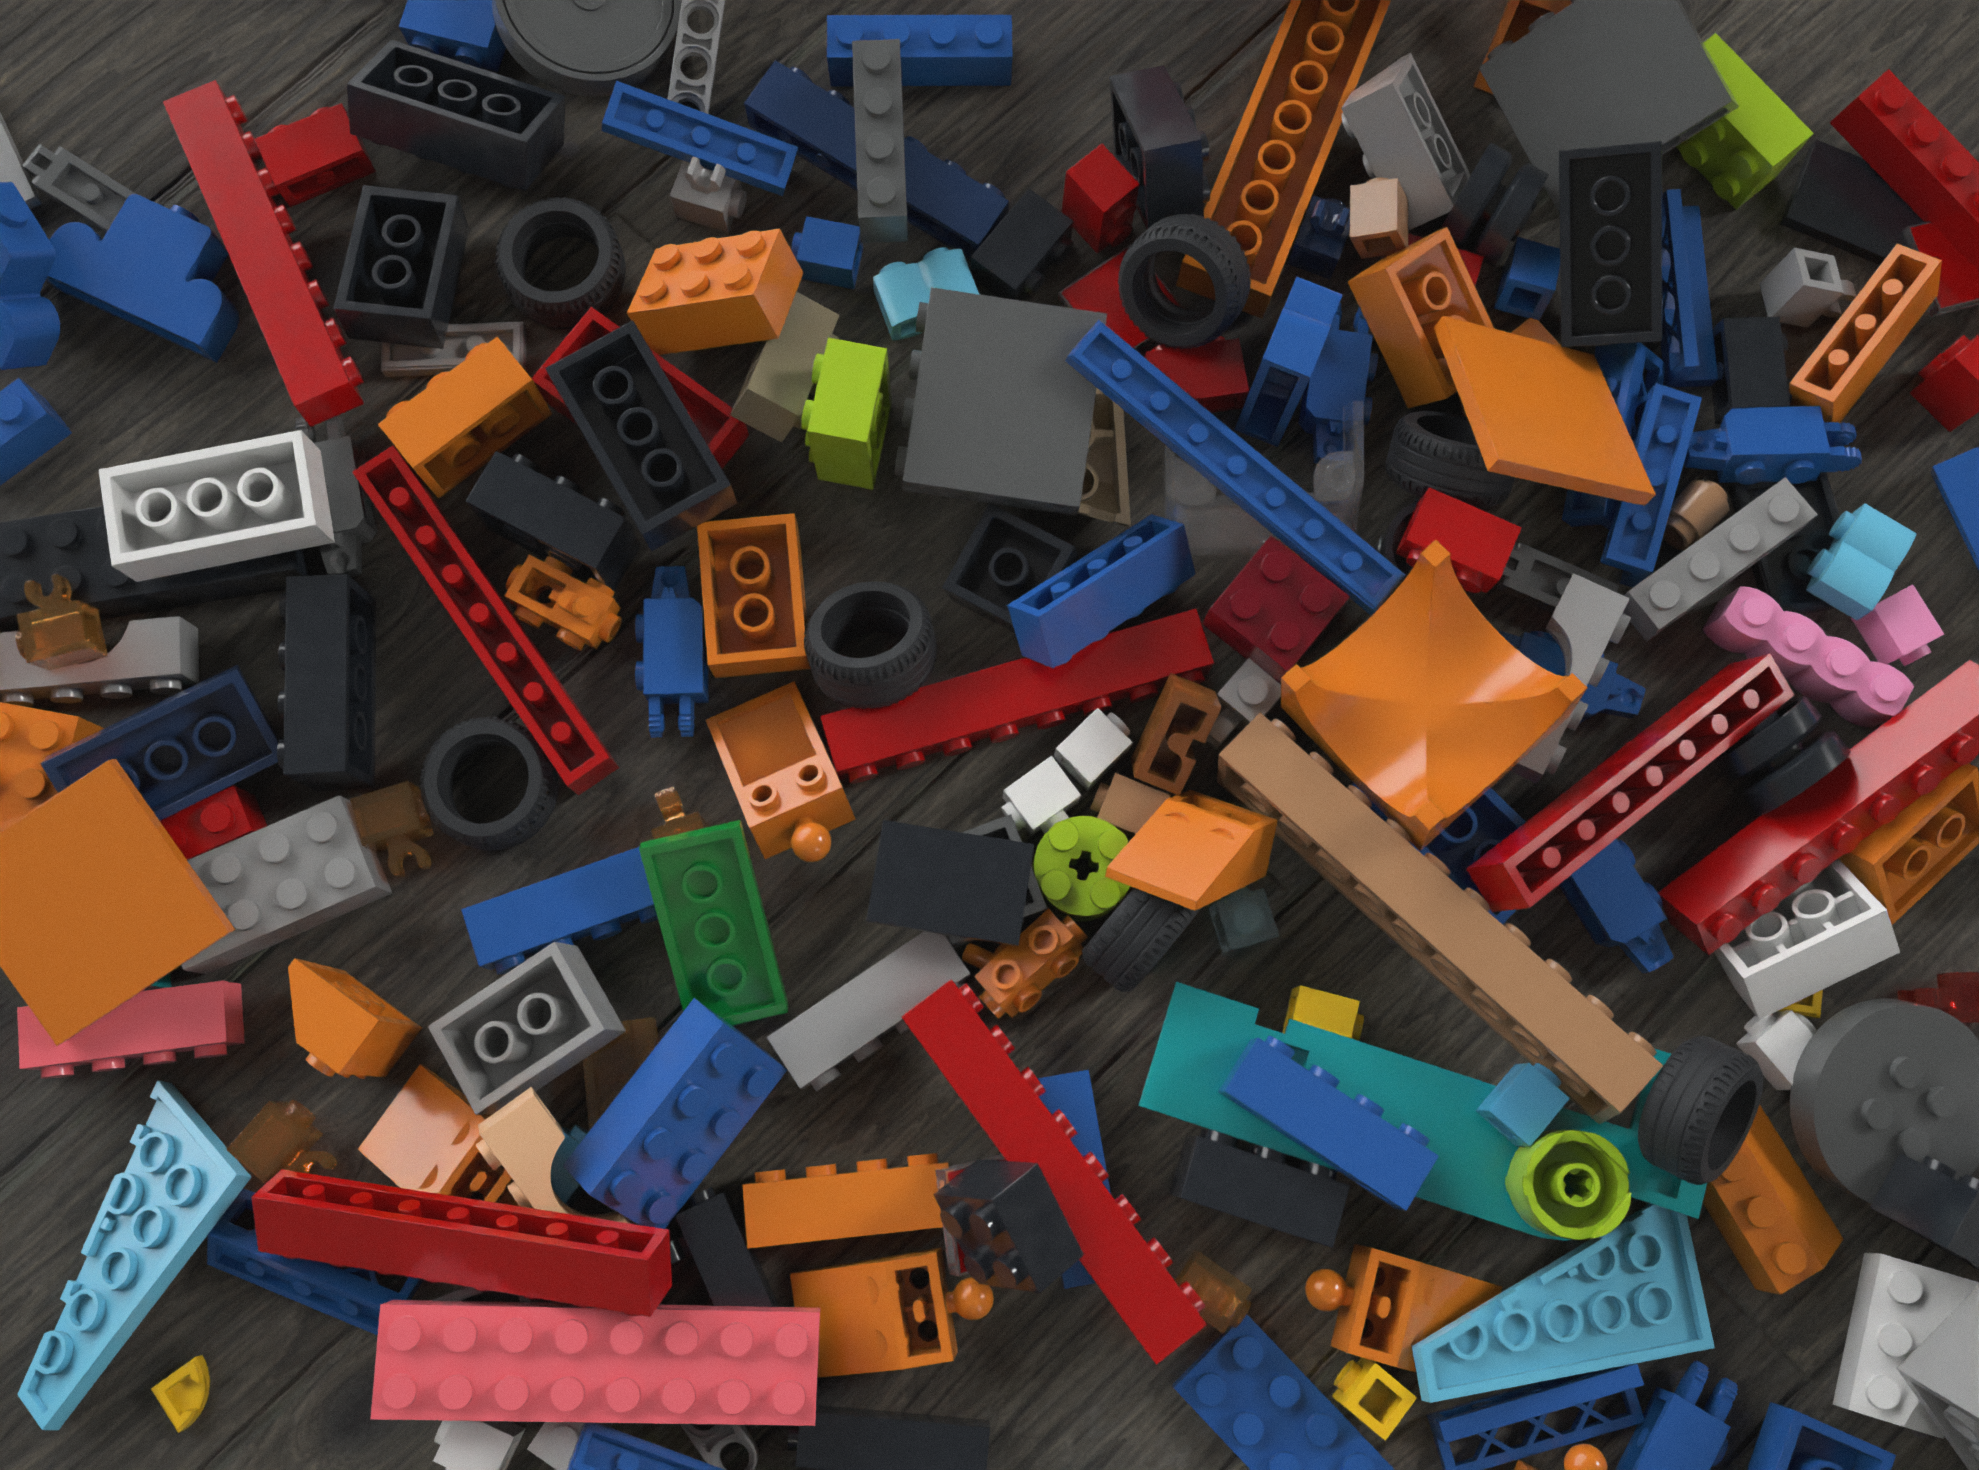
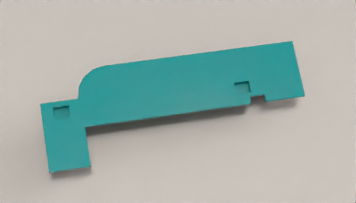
M1179 982L1175 983L1138 1106L1334 1169L1218 1092L1250 1039L1258 1037L1265 1041L1268 1035L1292 1048L1295 1051L1292 1060L1307 1070H1310L1314 1064L1335 1076L1340 1081L1336 1089L1353 1100L1357 1094L1365 1096L1385 1110L1381 1116L1382 1119L1399 1129L1402 1123L1407 1124L1430 1140L1426 1148L1439 1155L1415 1197L1539 1238L1562 1241L1572 1240L1537 1231L1521 1218L1512 1204L1510 1195L1506 1191L1505 1177L1508 1174L1512 1157L1520 1146L1512 1144L1476 1112L1477 1108L1496 1087L1495 1085L1293 1019L1288 1020L1285 1034L1255 1024L1259 1008ZM1655 1049L1656 1055L1654 1058L1664 1066L1671 1053ZM1660 1070L1639 1092L1629 1129L1606 1121L1598 1124L1590 1116L1566 1108H1562L1545 1128L1544 1131L1580 1130L1602 1136L1620 1151L1627 1162L1630 1173L1628 1174L1629 1192H1632V1198L1699 1219L1707 1183L1702 1185L1691 1184L1652 1165L1643 1157L1638 1144V1128L1643 1107ZM1566 1174L1563 1179L1566 1184L1565 1193L1572 1194L1574 1191L1569 1184L1573 1175Z

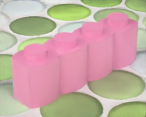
M1740 586L1718 601L1703 628L1705 634L1715 644L1725 650L1745 654L1748 659L1770 653L1784 678H1787L1798 692L1812 700L1830 703L1832 708L1841 717L1858 726L1874 727L1890 720L1902 711L1914 688L1912 682L1898 669L1885 663L1870 662L1866 654L1853 643L1838 637L1826 636L1824 631L1814 621L1795 612L1783 611L1772 597L1755 588Z

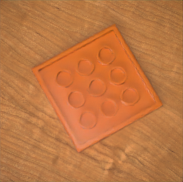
M1442 316L1434 326L1437 339L1487 471L1643 506L1656 495L1595 355L1447 316Z
M117 759L106 761L0 831V967L56 1046L66 1042L235 930Z

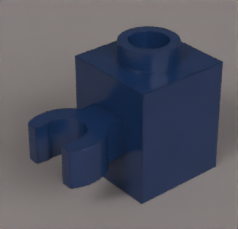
M1313 195L1287 264L1331 279L1350 231V208H1347L1343 202L1337 199H1322Z

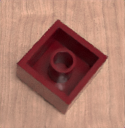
M1270 535L1212 605L1202 624L1244 658H1250L1278 683H1281V677L1296 665L1350 596Z

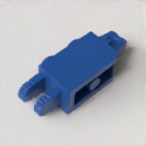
M1341 303L1338 305L1319 358L1302 394L1298 424L1306 433L1313 434L1314 463L1330 465L1332 467H1342L1351 440H1353L1361 425H1368L1372 410V397L1365 396L1367 381H1373L1378 362V354L1371 352L1373 335L1368 334L1369 326L1360 307L1354 316V331L1339 330L1342 318Z
M1821 406L1732 408L1724 416L1718 429L1692 432L1684 465L1687 468L1717 470L1719 483L1738 482L1750 485L1758 482H1779L1786 477L1790 483L1798 484L1816 481L1820 472H1843L1859 467V464L1862 463V456L1859 448L1844 447V445H1849V443L1856 439L1857 434L1854 425L1850 424V422H1824Z
M685 566L656 567L651 599H644V614H637L635 620L637 643H643V661H637L635 666L636 688L638 691L643 690L644 696L649 701V732L651 738L663 737V731L665 730L664 704H679L678 728L681 731V737H693L694 703H709V666L704 609L691 597L688 573Z
M1496 629L1511 645L1531 661L1551 673L1565 676V660L1562 650L1549 633L1531 631L1530 633L1524 632L1518 637ZM1610 661L1598 686L1594 687L1588 684L1587 690L1580 699V701L1588 704L1580 723L1590 719L1597 713L1632 719L1640 711L1646 688L1617 674L1618 664Z
M1615 839L1560 883L1559 886L1595 944L1608 948L1619 945L1642 974L1658 969L1674 958L1659 923L1667 918L1661 910L1663 903L1660 895L1650 883L1642 880L1633 866L1635 865V857L1625 842Z
M1694 1361L1687 1367L1674 1393L1656 1387L1643 1413L1645 1422L1637 1425L1615 1470H1710L1712 1466H1716L1723 1459L1728 1447L1726 1436L1731 1426L1725 1424L1724 1421L1737 1395L1738 1385L1726 1377L1722 1378L1714 1387L1703 1410L1695 1404L1708 1378L1709 1368L1699 1361Z

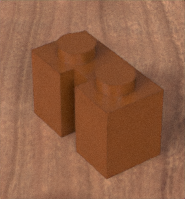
M1170 673L1130 758L1134 778L1180 796L1196 763L1191 745L1192 740L1195 739L1202 743L1206 742L1221 710V705L1214 690Z

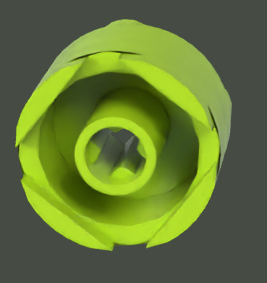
M1076 816L1055 823L1038 844L1032 865L1033 873L1046 906L1055 915L1061 918H1065L1068 915L1076 922L1092 921L1112 911L1121 902L1130 888L1129 885L1105 877L1107 866L1128 844L1126 835L1111 823L1092 816ZM1079 858L1088 860V867L1095 869V872L1089 873L1086 880L1077 879V870L1069 868V865H1076Z
M1580 1130L1543 1131L1531 1147L1520 1146L1510 1162L1508 1174L1505 1177L1506 1191L1510 1195L1512 1204L1527 1224L1544 1234L1572 1240L1593 1239L1604 1236L1614 1230L1626 1216L1631 1204L1632 1192H1629V1169L1620 1151L1602 1136ZM1566 1174L1573 1175L1569 1181L1570 1186L1574 1189L1572 1194L1564 1192L1566 1184L1563 1179Z

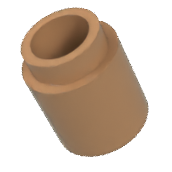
M1709 480L1691 481L1673 500L1662 539L1678 550H1686L1690 545H1693L1708 534L1729 512L1727 494L1724 489L1717 483Z

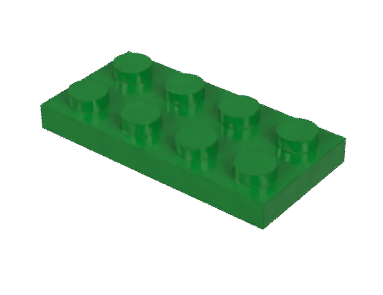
M741 820L641 842L639 851L683 1011L695 998L731 1025L788 1013V1001Z

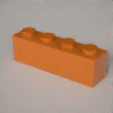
M1896 244L1789 383V393L1792 395L1789 407L1821 406L1824 422L1841 423L1937 297L1942 260Z
M930 1153L907 1156L908 1166L888 1168L887 1158L857 1161V1172L837 1174L836 1164L805 1167L806 1177L786 1179L785 1169L754 1172L755 1182L742 1185L747 1248L944 1227L940 1218L942 1211L933 1194L949 1182V1162L938 1163V1154Z

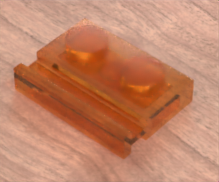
M647 1017L644 1019L621 1021L626 1032L583 1059L589 1129H592L657 1046L656 1018Z

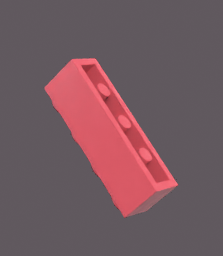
M223 980L142 991L58 1046H56L29 1006L17 1007L19 1069L40 1070L41 1079L73 1076L74 1066L92 1064V1072L120 1070L125 1068V1059L143 1057V1065L176 1062V1053L193 1050L195 1058L227 1055V1046L245 1044L241 984Z

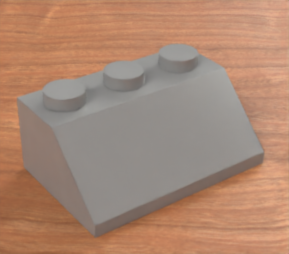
M1409 53L1354 90L1341 108L1343 111L1341 115L1343 126L1352 139H1357L1364 152L1363 164L1371 179L1379 177L1388 179L1398 178L1408 199V231L1449 213L1471 176L1412 54Z

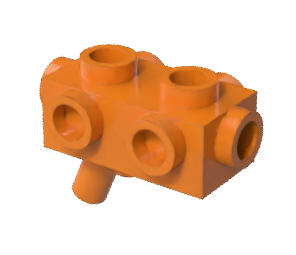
M529 554L523 565L519 564L512 570L506 582V590L508 591L505 597L516 607L513 615L537 629L540 628L543 622L558 629L555 635L558 640L579 651L582 650L585 644L597 650L602 640L607 643L611 642L622 623V617L617 615L621 608L615 599L612 598L615 592L595 579L589 578L585 584L570 576L573 570L553 557L547 556L543 562ZM544 590H552L548 596L552 602H539L540 593Z
M1048 908L1020 934L1018 947L1001 944L993 953L969 943L963 952L962 960L981 969L974 977L985 989L979 996L984 1004L998 1019L1006 1012L1013 1018L1018 1012H1025L1032 1008L1040 1000L1042 990L1056 977L1062 978L1068 975L1077 966L1079 956L1083 954L1082 950L1084 949L1081 943L1088 937L1068 915L1060 921Z

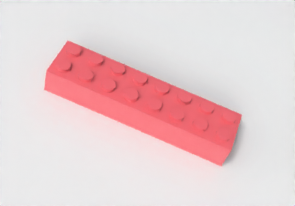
M392 1300L380 1304L371 1419L815 1426L820 1308L659 1305L652 1316L647 1317L641 1315L629 1316L623 1312L593 1307L581 1308L569 1303Z

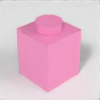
M1913 584L1880 601L1870 613L1859 620L1851 618L1877 661L1885 664L1900 659L1903 666H1906L1931 653L1932 651L1927 643L1944 635Z

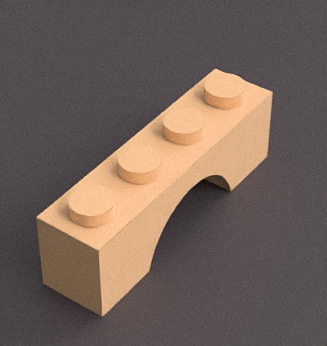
M532 1087L478 1125L479 1134L483 1138V1140L476 1144L478 1150L493 1170L502 1165L514 1180L507 1188L519 1206L631 1224L627 1217L617 1211L598 1215L587 1214L569 1207L557 1196L551 1185V1166L554 1156L565 1136L561 1126Z

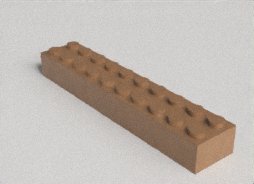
M1259 713L1219 754L1217 783L1246 809L1278 820L1275 835L1533 1066L1535 1063H1540L1552 1071L1562 1082L1558 1088L1593 1120L1601 1124L1620 1114L1663 1067L1654 1058L1656 1051L1653 1046L1637 1033L1630 1032L1627 1034L1611 1020L1614 1014L1602 1001L1592 995L1583 996L1570 984L1572 978L1561 965L1552 959L1543 961L1529 948L1531 942L1521 930L1510 923L1502 925L1488 912L1490 906L1481 895L1471 888L1462 890L1448 877L1450 871L1441 860L1430 853L1422 855L1409 843L1411 837L1401 825L1392 819H1387L1386 821L1381 819L1370 809L1372 803L1361 790L1353 785H1349L1346 788L1332 776L1334 771L1331 765L1316 752L1312 751L1308 755L1294 742L1296 740L1295 735L1283 722L1278 719L1270 721L1262 713Z

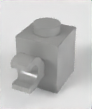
M692 157L690 163L682 162L670 193V199L677 218L728 233L733 219H739L743 214L747 193L742 189L741 181L725 176L726 171L722 165L716 164L714 171L704 168L698 158Z
M1793 248L1759 283L1768 317H1780L1781 323L1807 328L1821 315L1838 317L1841 314L1838 301L1846 300L1852 302L1857 296L1854 284L1851 281L1840 279L1835 256L1799 248Z
M1248 658L1218 692L1217 697L1221 705L1220 715L1217 717L1206 741L1217 749L1234 728L1241 732L1259 713L1265 716L1280 699L1281 684Z

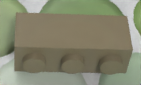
M796 291L779 339L760 341L730 416L780 442H783L792 427L800 430L805 402L809 394L814 395L816 392L817 384L812 383V369L817 353H825L828 337L839 339L838 336L833 334L839 315Z

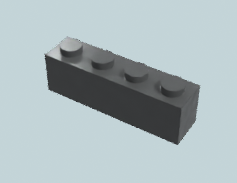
M900 39L852 41L858 219L861 243L907 242L908 222Z

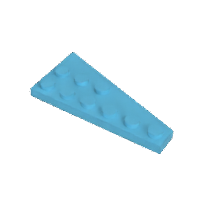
M157 1080L150 1098L156 1100V1103L146 1125L138 1124L130 1143L134 1144L136 1148L125 1172L117 1174L113 1178L81 1250V1253L86 1255L87 1258L76 1281L68 1280L60 1299L66 1305L55 1330L44 1333L17 1394L42 1430H59L251 1179V1175L172 1083Z
M1648 1204L1623 1219L1610 1233L1588 1240L1414 1344L1412 1351L1421 1401L1433 1403L1715 1348L1687 1215Z

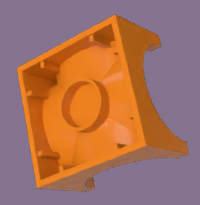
M1437 540L1420 553L1415 566L1401 585L1354 633L1316 662L1302 668L1296 664L1281 677V708L1388 819L1394 820L1407 831L1411 837L1410 841L1419 851L1426 847L1569 718L1588 688L1573 673L1568 676L1551 673L1531 661L1511 645L1487 621L1470 600L1453 571L1450 560L1451 554Z

